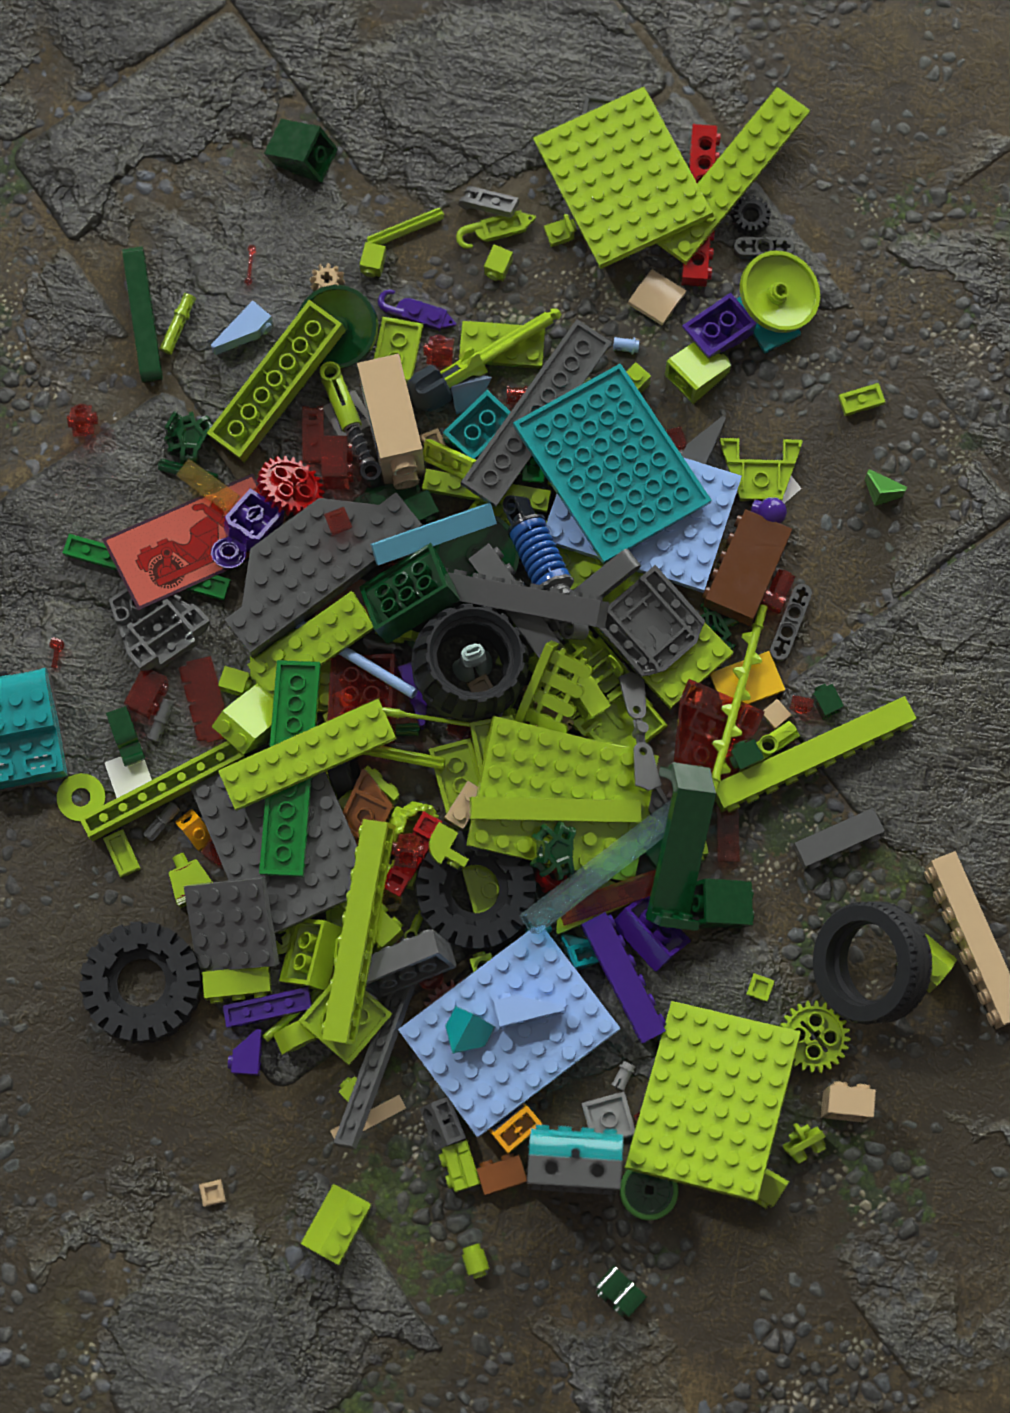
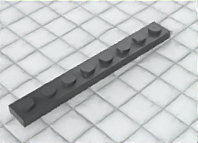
M413 985L392 993L386 998L384 1007L392 1015L371 1039L333 1142L339 1147L356 1149L397 1039L398 1029L401 1028L415 989Z

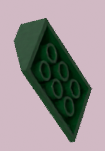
M432 543L427 544L359 586L374 630L387 644L460 600L456 588Z

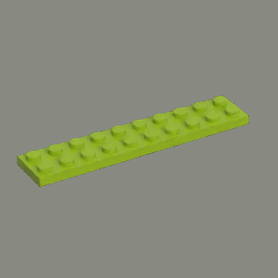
M777 87L698 183L713 212V217L656 244L686 265L806 119L810 110Z

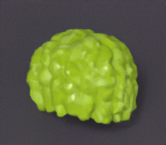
M412 801L403 808L395 807L389 819V823L396 826L393 842L400 845L402 849L405 847L423 811L439 819V815L436 814L437 811L432 805Z

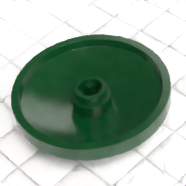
M329 285L314 291L305 299L298 313L310 300L341 322L346 330L321 362L320 366L326 362H335L339 365L340 369H344L358 364L370 353L377 339L378 318L373 305L361 292L344 285Z
M495 516L497 524L435 545V550L444 567L448 568V573H454V569L466 571V576L473 577V573H479L469 561V558L487 544H490L493 548L498 547L505 556L502 558L504 563H510L516 571L519 564V554L507 534L510 526L501 518Z

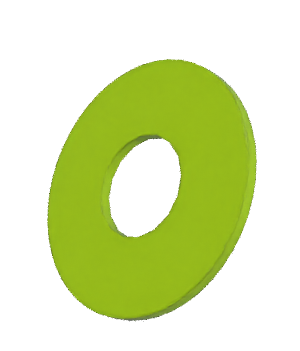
M81 773L68 777L62 782L57 792V804L60 811L67 818L74 821H80V817L103 806L105 803V790L98 779L89 774ZM79 788L88 790L91 796L89 803L82 807L76 806L72 802V794Z

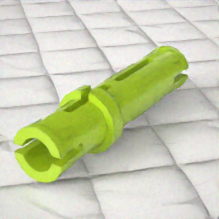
M184 293L180 305L174 311L172 323L159 348L166 354H172L184 324L190 318V311L196 301V298L191 294Z

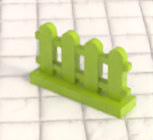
M551 640L544 646L514 721L521 723L529 721V725H537L542 728L567 733L568 726L561 722L563 716L571 717L576 713L575 705L570 703L571 697L579 698L584 694V687L578 683L579 678H588L592 675L593 670L590 665L586 664L587 659L582 657L579 661L567 655L566 649L561 648L560 651L557 650L559 643ZM551 663L554 664V667H553L552 670L549 669ZM560 667L574 674L572 680L558 674ZM543 683H546L544 690L541 689ZM554 687L566 693L564 699L551 694V688ZM535 702L538 703L536 709L533 708ZM545 706L558 712L556 719L543 713V707Z

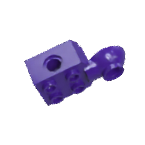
M250 488L225 516L224 531L227 538L220 539L214 543L211 548L213 561L224 569L238 567L246 558L247 551H250L253 546L283 525L285 510L279 513L277 506L271 508V501L265 502V497L260 496L259 493Z

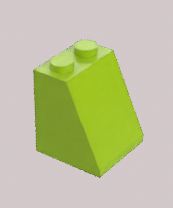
M693 342L667 360L665 376L694 404L730 372V360L724 354H717L707 358L696 343Z
M256 684L226 707L218 716L212 728L244 755L269 741L271 737L274 698Z
M926 934L932 953V975L927 990L930 993L952 969L957 959Z

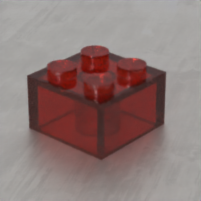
M347 435L322 436V481L324 489H350V482L354 481L352 463H350L353 462L354 455L352 443H348Z

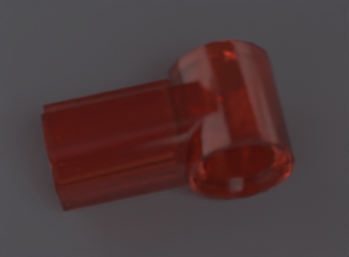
M779 569L770 588L766 590L760 605H766L768 610L780 614L795 576L786 570Z

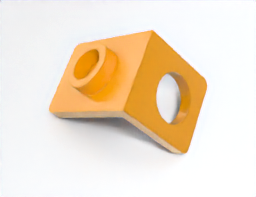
M192 809L175 821L197 850H200L212 840L205 823ZM188 817H192L188 822L183 823Z

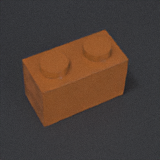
M514 1153L502 1156V1161L493 1163L492 1160L480 1163L481 1168L477 1169V1173L485 1196L527 1183L519 1155L514 1156Z

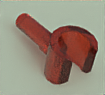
M52 637L49 643V647L54 649L51 668H56L59 654L64 648V642L56 637Z

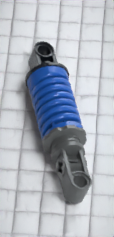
M506 496L502 506L511 524L507 534L512 540L522 560V564L525 566V571L528 573L531 583L544 586L543 590L550 591V587L563 589L562 594L569 595V592L573 591L570 588L574 583V579L566 569L562 556L559 555L556 543L553 541L550 530L546 525L545 517L541 514H535L527 497ZM554 619L564 639L584 640L588 636V625Z

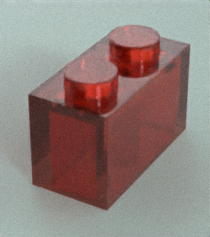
M151 669L140 671L124 701V705L129 710L150 719L151 715H155L160 703L158 702L161 696H165L170 685L168 684L167 677Z

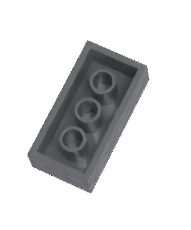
M432 929L424 930L415 937L405 938L396 945L382 948L381 951L371 956L365 990L380 999L457 967L451 943Z

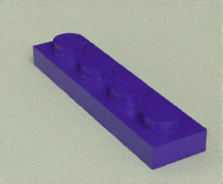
M305 987L223 1005L226 1027L233 1028L306 1012L312 1005L310 988Z

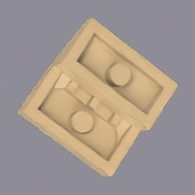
M652 269L636 289L628 304L660 325H663L673 313L674 308L685 296L686 290Z

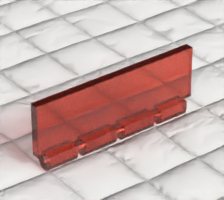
M207 656L187 661L186 666L179 668L182 683L191 682V684L184 685L183 687L187 702H196V704L189 706L193 723L202 722V724L194 726L197 741L206 740L207 743L225 739L212 728L218 716L225 709L212 658Z

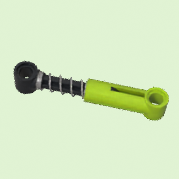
M326 362L320 368L322 384L325 387L342 431L347 433V437L351 440L350 445L354 447V454L358 457L357 462H359L363 484L369 488H375L382 483L381 466L371 457V450H368L367 442L364 441V434L360 431L362 422L343 379L339 365L335 362ZM330 373L336 374L332 378L326 377ZM336 388H338L342 401L339 400V397L335 390ZM369 472H375V473H377V474H376L375 476H373V477H368V476H367V474H368Z

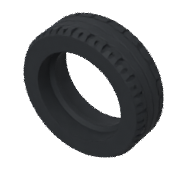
M855 902L836 910L823 924L814 946L813 972L823 999L839 1016L858 1024L889 1023L906 1017L923 1000L932 975V953L922 926L913 915L909 914L902 907L889 902ZM869 924L879 926L889 936L897 957V972L894 983L886 996L877 1001L868 1000L859 993L851 980L848 970L850 944L856 933L863 926Z

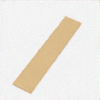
M400 1095L371 1109L363 1131L406 1109ZM339 1126L330 1131L334 1140Z

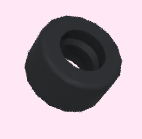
M356 758L327 770L330 782L338 793L353 790L361 773Z

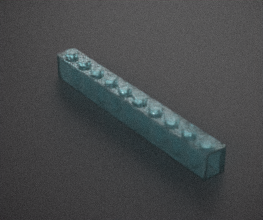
M671 799L519 915L532 934L541 933L663 839Z

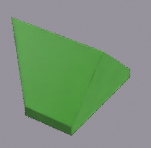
M870 469L865 477L874 506L902 498L907 489L906 486Z

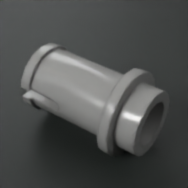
M623 1061L622 1065L619 1064L620 1069L611 1084L623 1091L632 1073H635V1066Z

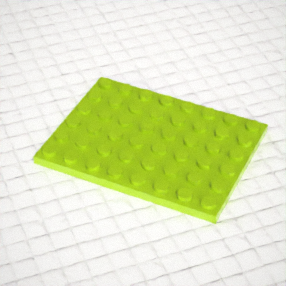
M645 87L639 88L533 138L600 269L713 217L709 204Z
M492 717L476 797L641 800V823L561 821L566 827L572 826L576 828L573 840V865L575 871L631 884L634 883L641 850L639 844L643 840L652 790L647 791L635 786L633 750L505 718ZM654 755L657 766L659 756ZM471 819L466 846L532 861L536 857L537 844L532 840L531 836L541 830L540 826L542 824H545L554 832V827L558 821ZM546 836L543 840L549 843L552 839Z
M671 1001L666 1019L667 1025L664 1026L666 1031L662 1033L625 1168L650 1176L758 1202L801 1032Z

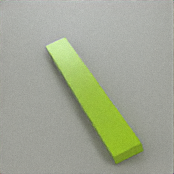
M470 797V819L641 823V800Z

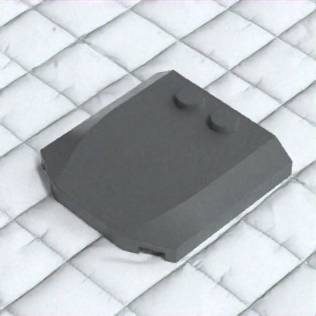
M654 565L609 605L605 628H596L640 677L664 672L692 648L698 641L705 620L661 570Z

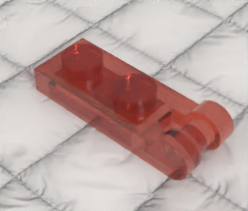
M303 406L302 408L303 463H324V406H317V408ZM317 416V420H309L310 417Z

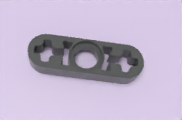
M741 237L734 244V254L742 259H754L763 252L759 251L758 246L763 243L769 246V251H773V244H776L775 251H783L781 248L783 244L788 248V253L793 254L794 250L793 241L785 237ZM741 244L745 245L746 251L743 252L741 250ZM752 244H755L754 252H752Z

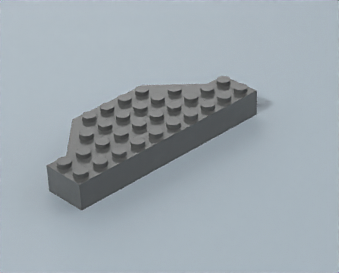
M394 493L380 505L318 498L250 549L242 607L224 619L227 627L252 659L376 568L378 565L371 548L372 543L421 527L422 524L397 493Z

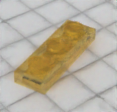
M190 459L187 460L176 475L180 480L227 514L240 498V495Z

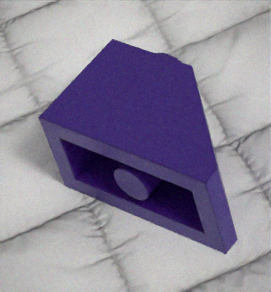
M256 1029L233 1050L232 1056L228 1057V1069H231L233 1075L260 1076L263 1031L261 1029Z

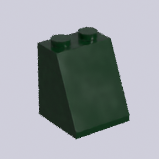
M281 119L264 154L273 165L322 183L338 148L321 126Z
M708 878L697 881L690 914L693 915L692 919L700 922L699 928H744L753 925L754 911L752 899L754 891L752 889V881Z

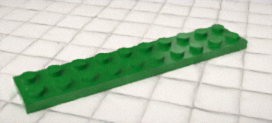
M277 660L270 747L316 727L321 672L320 662ZM312 777L265 798L260 875L304 877Z

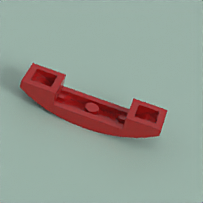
M423 811L413 828L412 835L393 868H390L386 876L385 890L398 897L403 894L429 851L430 837L438 823H443L441 820Z

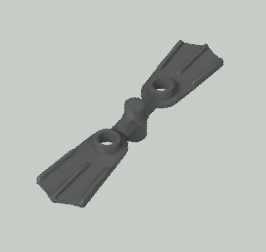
M629 672L619 676L618 679L627 712L633 718L634 723L632 737L637 742L633 749L635 786L650 791L660 787L661 781L652 748L645 741V733L649 729L648 724L642 721L646 714L645 682L639 675ZM633 708L637 709L639 713H635ZM639 750H643L645 755L640 754Z

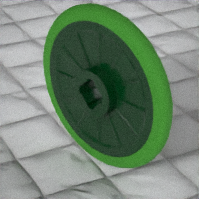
M627 1170L621 1180L620 1196L625 1208L632 1215L644 1220H655L668 1214L674 1207L678 1198V1184L674 1181ZM645 1186H652L654 1188L653 1195L644 1193Z

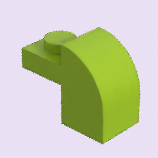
M440 822L429 840V852L432 859L440 865L445 858L448 860L447 864L455 869L459 867L464 868L469 859L450 849L458 832Z
M298 1021L274 1034L282 1055L298 1050L310 1042L319 1040Z

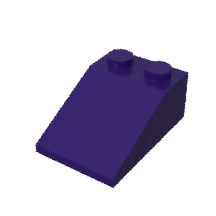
M729 293L682 325V328L706 357L710 358L737 346L753 335L757 323L750 317L733 294Z

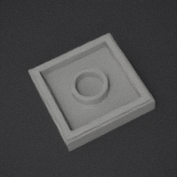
M624 1091L582 1103L588 1128H594L595 1133H603L604 1129L618 1130L617 1134H623V1139L634 1136L635 1127Z

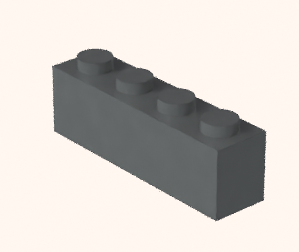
M871 808L795 842L793 849L803 870L810 868L812 871L821 867V862L827 859L830 862L841 858V853L849 850L852 853L861 849V844L865 842L872 844L881 839L880 836L885 831L874 808Z

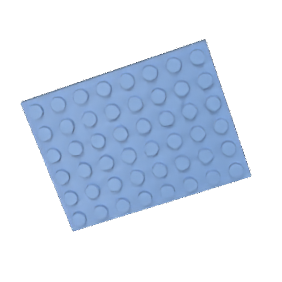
M684 458L711 498V503L631 548L629 551L641 564V567L636 572L645 574L656 565L671 583L704 593L742 476ZM557 494L546 524L556 546L599 559Z
M539 923L398 1030L476 1136L480 1137L620 1030V1027L541 923ZM510 993L511 996L518 995L563 1005L566 1013L501 1029L493 1000L498 999V995ZM455 1006L471 1012L495 1026L485 1047L452 1054L445 1025Z

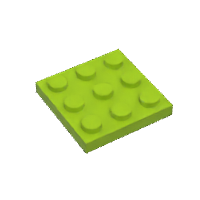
M329 984L298 1022L349 1065L389 1019L392 1013L365 990L355 1045L323 1040L321 1029L326 1019V1003L331 993Z

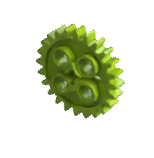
M817 1000L813 1006L810 1005L809 1001H806L805 1008L799 1003L797 1004V1012L792 1008L789 1010L792 1017L788 1015L783 1017L787 1024L781 1023L779 1025L783 1028L800 1030L804 1034V1039L798 1043L793 1067L799 1063L802 1064L801 1071H804L808 1066L810 1073L814 1072L815 1067L821 1073L823 1072L824 1065L830 1070V1062L838 1065L839 1062L836 1057L843 1059L845 1055L841 1050L849 1049L844 1044V1042L850 1041L849 1037L844 1036V1034L850 1031L847 1028L843 1029V1025L847 1021H840L839 1018L841 1016L833 1014L834 1011L832 1009L827 1010L826 1002L822 1007H819ZM817 1016L821 1021L820 1026H812L809 1021L810 1017ZM801 1021L806 1024L809 1031L800 1024ZM811 1033H818L817 1040L827 1048L828 1052L823 1051L817 1040L811 1041L809 1039ZM825 1033H832L835 1036L833 1044L825 1041ZM809 1047L817 1048L819 1052L817 1058H812L808 1055L807 1050Z

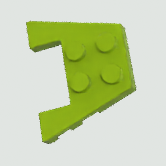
M720 438V446L729 472L742 476L736 492L739 501H763L771 497L783 499L802 446V440L783 439V460L739 459V438Z

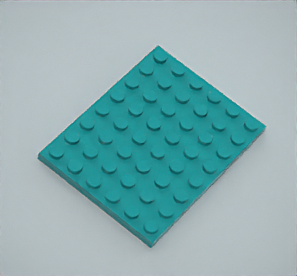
M621 363L513 422L514 429L603 564L610 561L624 549L630 550L709 505L712 501Z

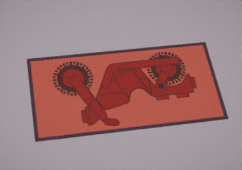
M253 473L102 539L138 610L229 570L218 566L213 561L211 548L218 540L227 538L224 531L225 516L250 488L259 494L262 490L257 488L259 483L256 481L257 479ZM250 551L246 552V558L243 563L249 561Z

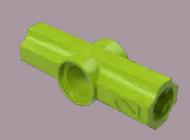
M788 721L770 734L763 736L756 743L764 760L773 757L776 752L800 737L794 724ZM765 742L771 743L773 750H765L762 744Z

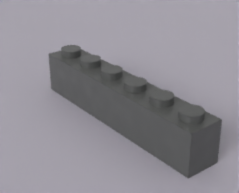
M487 544L469 558L477 572L486 575V580H492V576L504 578V583L511 584V580L517 581L514 577L516 571L510 563H504L502 558L505 556L498 547L493 548L490 544ZM505 610L539 658L545 644L551 640L559 643L557 650L560 651L561 648H565L561 642L564 638L557 629L553 631L549 624L552 623L550 618Z

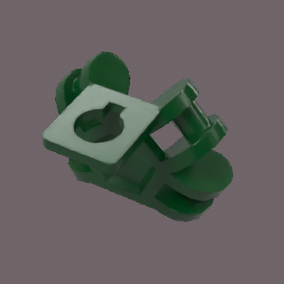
M174 410L164 427L166 432L164 442L169 447L167 449L168 455H175L180 452V464L193 463V466H198L199 449L206 437H210L207 432L213 425L211 418L206 415L196 421L193 411L189 412V415L181 417ZM186 448L193 449V455L187 454Z
M558 821L553 832L548 826L542 824L540 826L541 830L531 836L532 840L537 844L536 857L531 861L530 865L540 871L539 875L541 877H545L553 871L557 881L563 879V876L567 874L569 876L575 874L573 840L576 828L572 826L566 827L563 822ZM546 836L552 839L549 843L543 840Z

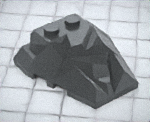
M127 588L109 599L128 657L140 671L150 670L153 667L156 669L164 668L196 646L198 643L197 637L202 635L210 625V620L198 606L185 603L176 594L139 610Z

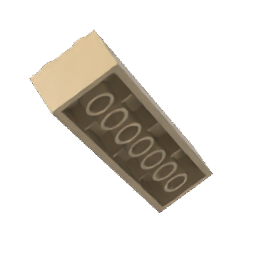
M956 851L931 860L925 867V878L928 884L932 883L935 890L933 892L934 899L937 904H941L943 908L942 917L946 924H950L952 929V940L961 949L959 953L963 964H967L969 967V978L972 984H976L979 990L977 995L980 1003L987 1008V1019L991 1026L994 1025L995 1029H999L1010 1024L1009 970Z

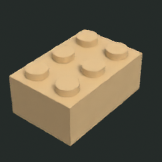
M834 1082V1084H831L823 1091L821 1118L865 1123L874 1117L876 1090L870 1089L869 1085L856 1084L854 1087H847L848 1083Z

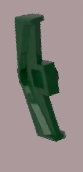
M393 483L380 484L375 488L367 487L365 492L352 502L380 505L394 493H397L402 500H406L421 493L418 484L407 489H395Z

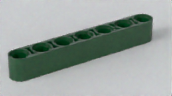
M140 246L122 249L142 383L163 380L144 248Z

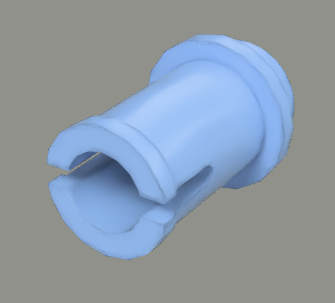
M615 337L613 350L631 352V354H634V352L638 353L640 340H636V338L632 340Z

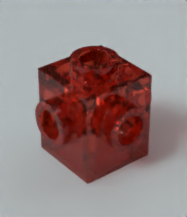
M442 335L430 336L428 344L424 343L423 356H427V364H432L435 367L452 365L455 339L445 338Z
M78 404L71 407L70 415H67L68 427L72 428L73 437L94 435L95 425H98L97 412H93L92 405Z
M410 833L399 834L397 842H393L392 855H395L394 866L417 868L418 859L423 858L424 845H420L421 836H415Z

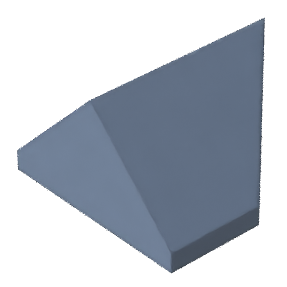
M472 375L450 388L456 414L463 413L485 392L491 377Z

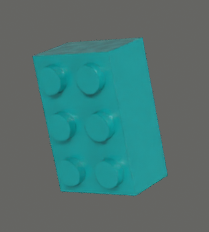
M486 390L443 431V441L452 449L477 460L511 411Z

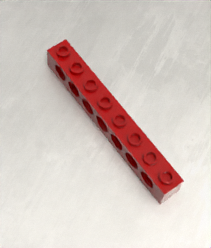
M692 125L689 170L697 184L719 158L716 146H720L721 134L717 133L716 125ZM707 146L710 149L702 150L700 147ZM706 165L708 169H701L699 166ZM715 230L686 265L683 263L681 285L706 287L707 279L711 280L712 267H708L709 260L713 259V248H710V241H714ZM699 260V261H701L703 264H702V265H695V264L693 263V261Z

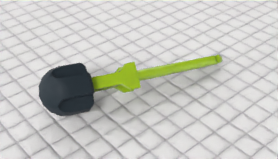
M550 309V312H544L479 352H475L470 347L464 351L459 361L442 371H439L434 365H428L418 371L409 379L407 384L412 407L419 411L430 412L447 404L452 399V392L450 390L452 386L457 385L472 375L482 376L487 373L486 363L553 324L555 319L559 320L561 312L558 309Z

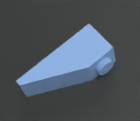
M252 301L211 344L213 353L215 355L256 340L263 334H267L273 324L271 315Z
M510 993L498 995V999L493 1000L501 1029L566 1013L563 1005L518 995L511 996Z

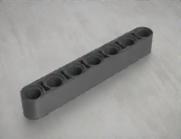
M624 549L573 591L583 593L582 597L589 598V595L592 594L602 596L603 599L641 567V564L629 549ZM550 618L552 621L549 624L553 631L557 629L560 632L554 619ZM523 636V642L527 647L529 656L535 651Z

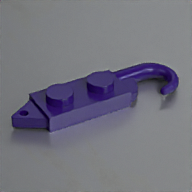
M390 289L383 291L378 297V306L382 311L401 317L403 320L422 323L425 327L440 332L441 329L456 326V322L448 315L446 309L411 298L402 299L396 307L385 303L384 298L389 294H395V291Z

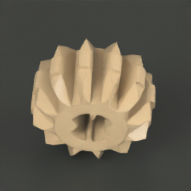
M329 263L326 265V268L319 265V271L313 270V277H310L312 291L329 285H345V280L342 279L344 277L343 272H338L337 266L331 269Z

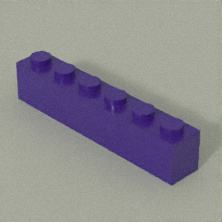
M606 912L581 924L580 926L639 1042L644 1043L665 1032L664 1026L667 1024L662 1014L656 1013L654 1009L656 1002L651 993L647 995L644 989L647 986L641 974L637 975L634 969L636 963L632 955L626 954L624 950L626 943L621 934L617 936L614 930L616 923L611 915L607 916Z

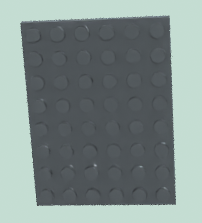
M326 771L312 777L304 877L259 874L265 799L236 811L220 774L190 787L228 880L265 877L275 935L346 902L347 892L351 886L350 874L356 860L354 853L358 845Z

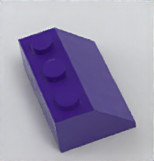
M646 893L626 907L614 921L617 932L628 941L631 947L656 972L689 944L691 940L679 928L659 926L646 919L650 895Z

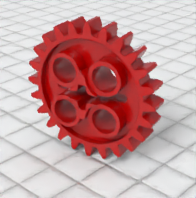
M278 456L275 460L269 459L268 463L265 462L260 469L256 480L259 482L257 488L262 490L260 496H266L265 502L271 501V508L277 506L278 512L280 513L282 510H285L287 516H289L290 512H293L294 516L318 498H323L324 494L322 490L324 485L319 483L321 478L314 476L316 471H309L310 465L304 467L302 460L296 463L294 457H292L291 461H288L286 456L282 460Z

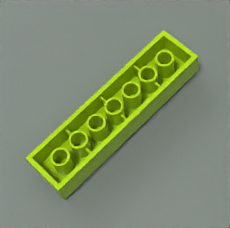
M308 300L207 434L215 442L245 463L346 330L343 324Z

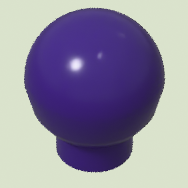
M776 497L766 498L763 501L755 500L751 512L763 516L767 521L780 524L787 515L784 502Z

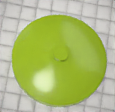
M769 251L760 254L746 266L740 280V296L745 310L756 323L770 331L779 333L796 331L814 317L819 307L820 288L815 274L802 259L791 253Z

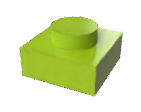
M754 973L746 995L767 1002L774 980Z

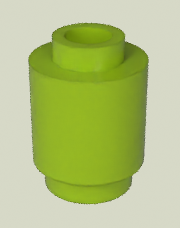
M480 1244L463 1248L464 1254L462 1258L468 1276L473 1275L474 1279L487 1275L486 1270L490 1268L484 1249L480 1247Z

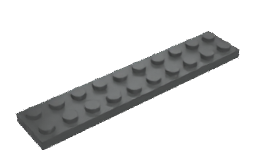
M576 319L463 478L460 485L486 502L491 503L496 508L532 457L514 429L513 422L582 385L612 342Z

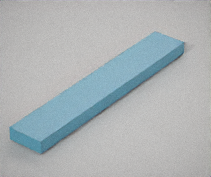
M487 503L372 543L371 548L376 564L381 565L415 553L429 543L435 546L497 523L492 505Z

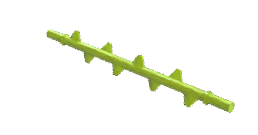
M759 605L755 623L752 625V632L742 634V638L748 644L743 666L733 669L734 674L739 679L732 704L723 705L721 708L728 716L722 740H715L712 743L718 751L712 773L715 791H717L718 784L721 782V774L730 773L731 771L725 763L731 738L741 736L742 731L735 723L741 701L750 700L751 698L745 689L751 665L762 662V659L755 651L761 630L764 628L763 622L768 608L766 605Z

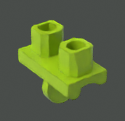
M795 1123L793 1125L794 1132L788 1135L791 1141L782 1145L785 1152L798 1164L808 1158L804 1151L805 1148L811 1146L814 1153H819L826 1149L823 1131H820L817 1126L810 1129L808 1124L800 1128Z

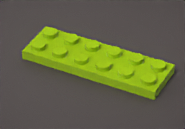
M351 591L247 665L260 686L274 698L277 660L320 662L322 666L371 632L374 627L364 607L354 592Z

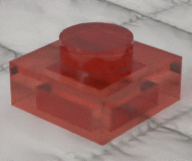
M344 507L324 514L332 536L352 528Z
M793 695L789 708L794 709L796 713L806 714L811 712L814 699Z

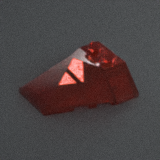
M688 679L680 698L674 762L708 767L711 770V774L713 773L718 751L712 743L715 740H722L728 716L721 708L723 705L732 704V697ZM741 701L735 725L742 731L741 736L731 738L725 759L727 765L730 763L729 757H731V750L734 749L733 745L743 740L746 742L750 736L757 732L765 711Z

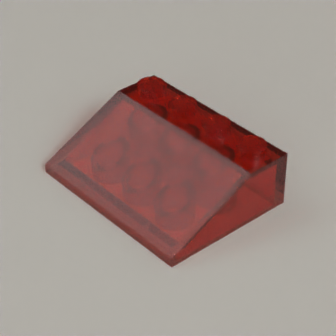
M395 654L362 655L398 677L399 664ZM336 655L331 659L327 721L376 699H379L382 707L397 709L398 690L343 656ZM387 716V719L395 734L396 718Z

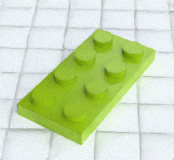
M462 321L459 360L468 348L472 347L475 352H479L523 325ZM545 328L485 365L542 369Z

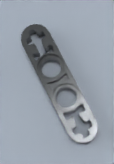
M806 584L795 586L770 648V654L775 662H783L787 659L812 595L811 588ZM804 590L806 596L802 598L801 604L796 603L799 594L796 592ZM796 608L800 611V617L796 619L791 618L788 611ZM785 627H789L793 631V635L789 638L781 634V630ZM782 641L785 643L782 650L785 654L777 656L774 649L777 650Z

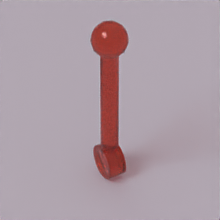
M254 245L248 246L249 261L247 277L244 280L246 285L252 284L253 254L256 252Z

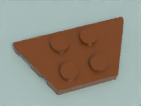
M362 769L343 810L357 845L360 838L359 828L362 825L363 819L387 822L394 808L392 802L365 769Z

